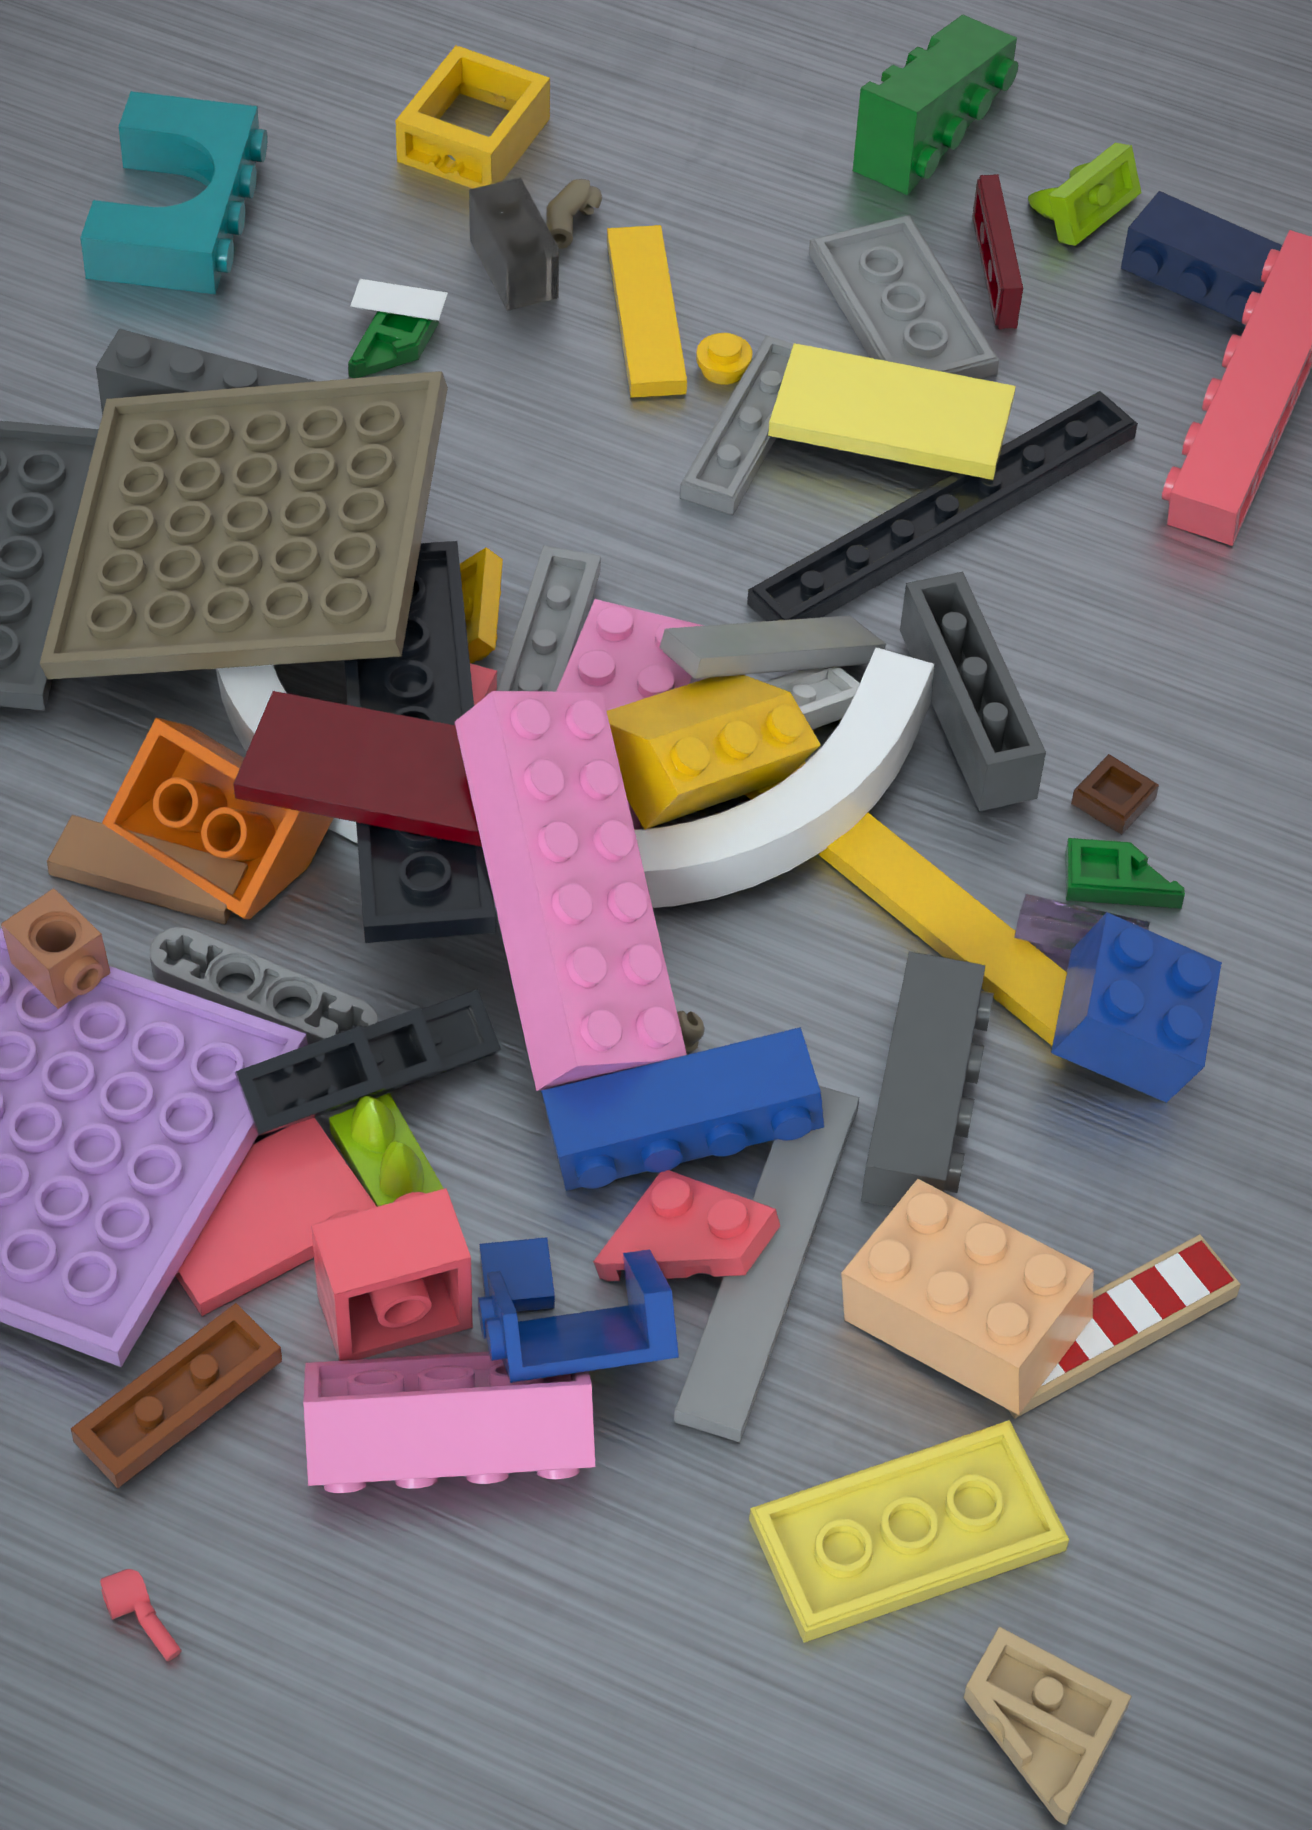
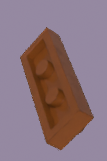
M235 1303L70 1428L73 1442L118 1489L281 1363V1347Z

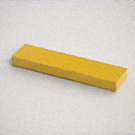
M661 225L607 228V248L630 398L684 395L687 393V376Z

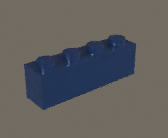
M1158 191L1128 227L1121 269L1242 323L1243 312L1251 292L1261 293L1265 282H1261V275L1270 250L1280 251L1282 245Z

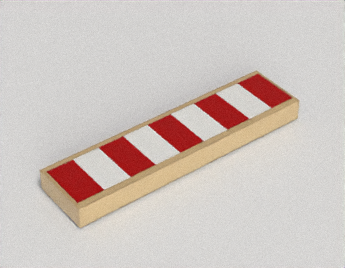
M1201 1234L1099 1288L1093 1292V1318L1020 1415L1010 1410L1008 1411L1016 1419L1237 1297L1241 1284Z

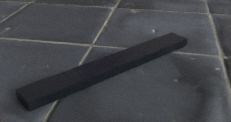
M1098 391L1003 445L993 480L953 473L748 589L747 604L765 621L824 617L1132 440L1136 436L1138 423L1105 394Z

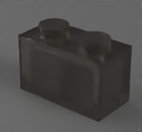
M521 177L469 189L470 241L506 310L509 311L559 298V247Z

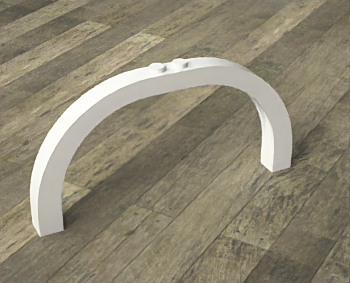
M876 647L853 700L838 727L825 744L801 768L784 781L756 798L719 814L677 825L635 830L652 907H672L705 901L754 887L786 873L809 860L852 829L876 805L888 789L913 746L931 704L934 664ZM273 665L216 669L223 705L233 731L246 753L272 691L287 693L280 683ZM334 818L328 829L357 843L356 822Z

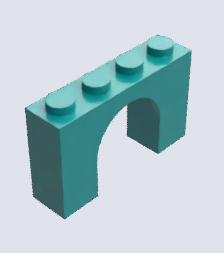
M130 91L118 126L123 168L182 175L201 182L207 188L186 202L165 207H148L93 200L80 237L85 277L92 280L216 294L222 272L230 273L234 259L233 236H241L245 224L244 200L245 198L252 199L255 193L257 180L256 162H264L266 157L268 135L267 130L259 129L258 106Z

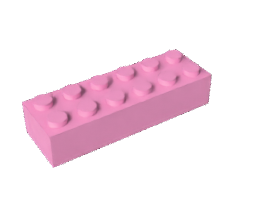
M492 691L457 719L455 726L536 1091L687 1055L602 692Z

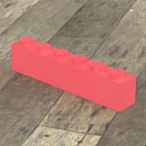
M1289 230L1281 250L1271 249L1267 256L1261 275V282H1265L1262 292H1251L1242 316V324L1246 325L1242 336L1235 334L1231 336L1222 361V367L1227 369L1222 380L1212 378L1202 406V410L1207 413L1202 424L1192 422L1182 449V455L1187 457L1182 468L1175 466L1171 468L1162 492V499L1169 501L1167 525L1233 546L1312 368V236Z

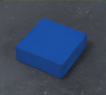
M547 1237L479 1244L484 1296H489L487 1273L501 1271L516 1312L555 1308V1293Z

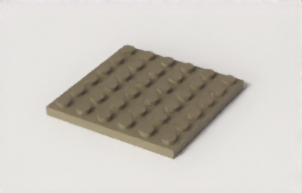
M436 371L106 399L40 660V665L47 679L402 656L448 390L443 372Z

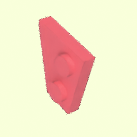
M667 1170L658 1174L593 1262L599 1278L605 1281H620L621 1270H625L623 1253L648 1249L651 1250L666 1279L688 1278L698 1273L710 1274L713 1277L746 1275L780 1228V1222L775 1208Z

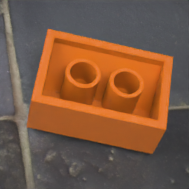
M155 718L102 824L226 904L227 909L243 919L250 920L308 868L334 818L235 799L233 783L244 757L192 726ZM130 831L207 852L219 858L248 864V869L234 895Z

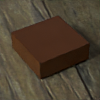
M1108 754L1074 789L1071 804L1122 835L1156 799L1159 784Z

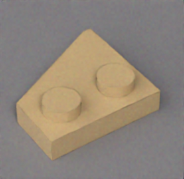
M999 1627L968 1681L963 1698L1053 1817L1067 1825L1127 1711L1132 1696Z

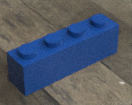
M801 1027L542 1090L548 1123L566 1191L581 1187L587 1189L600 1188L618 1178L646 1171L660 1173L671 1170L683 1162L711 1155L719 1157L730 1156L740 1152L747 1146L776 1139L785 1141L795 1140L805 1136L812 1130L824 1128L821 1091Z

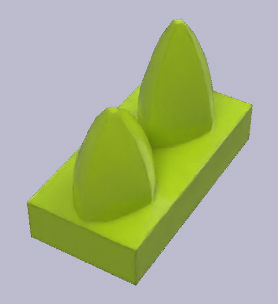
M1115 142L1091 162L1073 168L1069 173L1070 178L1062 185L1034 192L1028 196V201L1035 211L1054 221L1059 243L1076 246L1142 193L1132 145Z
M390 1093L378 1098L363 1096L355 1107L329 1117L331 1135L350 1169L377 1207L393 1203L396 1199L408 1193H430L444 1189Z

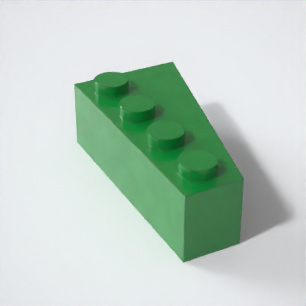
M962 14L931 37L927 50L916 47L909 52L904 68L891 65L882 72L881 81L883 83L878 85L869 81L860 89L852 171L907 196L923 178L929 179L935 172L940 158L949 148L954 150L959 146L966 129L975 119H983L996 95L1001 90L1007 91L1013 84L1019 66L1018 62L1014 60L1017 37Z

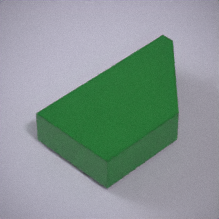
M377 311L348 362L349 377L361 378L419 360L439 321Z
M1068 838L1065 851L1066 901L1182 909L1185 888L1177 881L1170 883L1147 863L1149 857L1131 842Z

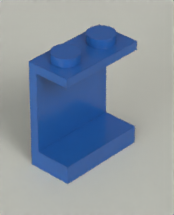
M651 1250L623 1253L628 1297L627 1306L518 1321L516 1309L501 1271L487 1273L489 1296L478 1297L477 1300L483 1339L487 1338L491 1361H503L510 1383L679 1358L672 1289Z

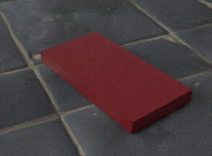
M272 691L233 783L235 799L482 847L455 725Z

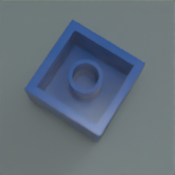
M1106 912L1071 950L1051 1053L1167 1103L1205 1067L1222 962Z

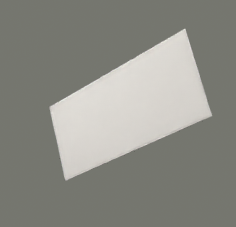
M360 279L350 307L439 321L448 293Z

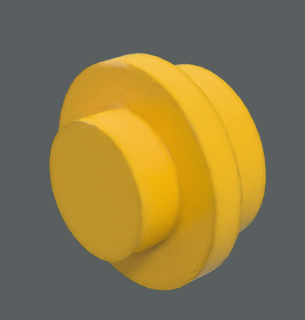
M716 333L707 336L699 343L696 351V361L704 377L713 383L721 385L733 384L741 380L752 360L750 344L742 337L731 333Z

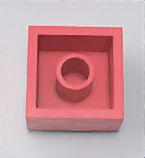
M447 1188L430 1193H408L399 1197L393 1203L360 1212L355 1210L341 1211L330 1216L326 1221L311 1224L318 1299L339 1361L359 1360L473 1328L471 1255Z

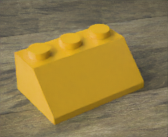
M746 675L706 678L607 710L627 800L644 830L784 781L821 746L791 692Z

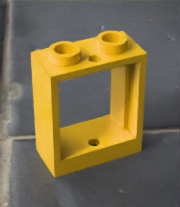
M455 45L395 120L397 162L492 196L550 120V78ZM459 94L509 111L490 137L439 120ZM449 155L453 156L456 161L452 160Z

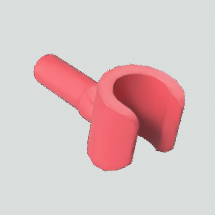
M125 1569L100 1580L102 1595L112 1620L135 1612L139 1625L142 1626L167 1662L173 1660L182 1652L157 1617L156 1611L150 1603L144 1580L139 1572L133 1569Z

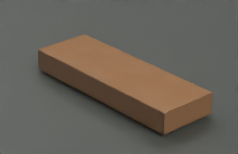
M71 815L47 860L48 873L55 877L226 925L232 913L231 910L227 909L226 904L97 821ZM130 831L234 895L248 869V864L219 858L207 852Z

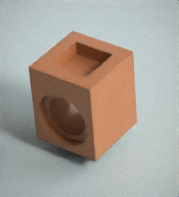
M54 888L1 923L11 964L57 1009L78 995L90 992L98 985L101 979L110 974L102 933Z

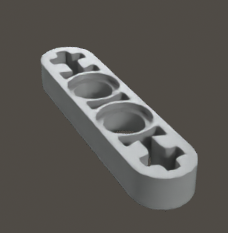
M185 927L169 928L160 932L153 939L149 948L152 975L157 983L303 1032L307 1035L308 1045L339 1034V1030H350L353 1025H362L364 1028L379 1022L378 1014L373 1006L364 1000L194 929ZM184 954L191 955V961L186 959H179ZM168 958L179 961L175 966L170 965ZM200 971L206 973L204 979H201ZM235 973L245 974L254 981L250 988L241 993L225 992L218 986L225 976ZM288 997L303 998L311 1005L305 1014L298 1017L282 1016L275 1010L276 1005ZM324 1011H328L329 1019L323 1017Z

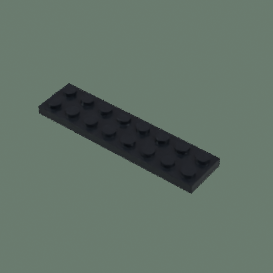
M457 541L421 543L402 656L344 660L348 705L455 725V721L474 706ZM356 822L365 943L496 933L494 898L481 846Z

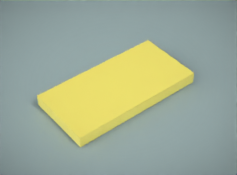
M794 343L769 421L768 436L993 480L1014 401L1016 386Z
M1010 1420L750 1508L749 1521L803 1643L1062 1553L1067 1550L1069 1538Z

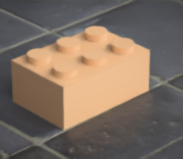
M919 1179L914 1182L841 1272L845 1321L1017 1415H1020L1093 1318V1269Z

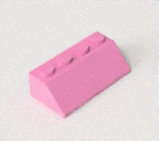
M489 1351L305 1363L303 1405L308 1486L324 1485V1490L328 1492L350 1493L364 1489L367 1485L366 1482L395 1480V1484L402 1488H424L436 1484L438 1477L466 1476V1479L472 1483L490 1484L504 1481L509 1477V1473L537 1471V1475L542 1478L565 1479L579 1474V1468L595 1467L592 1383L589 1371L510 1383L503 1361H491Z

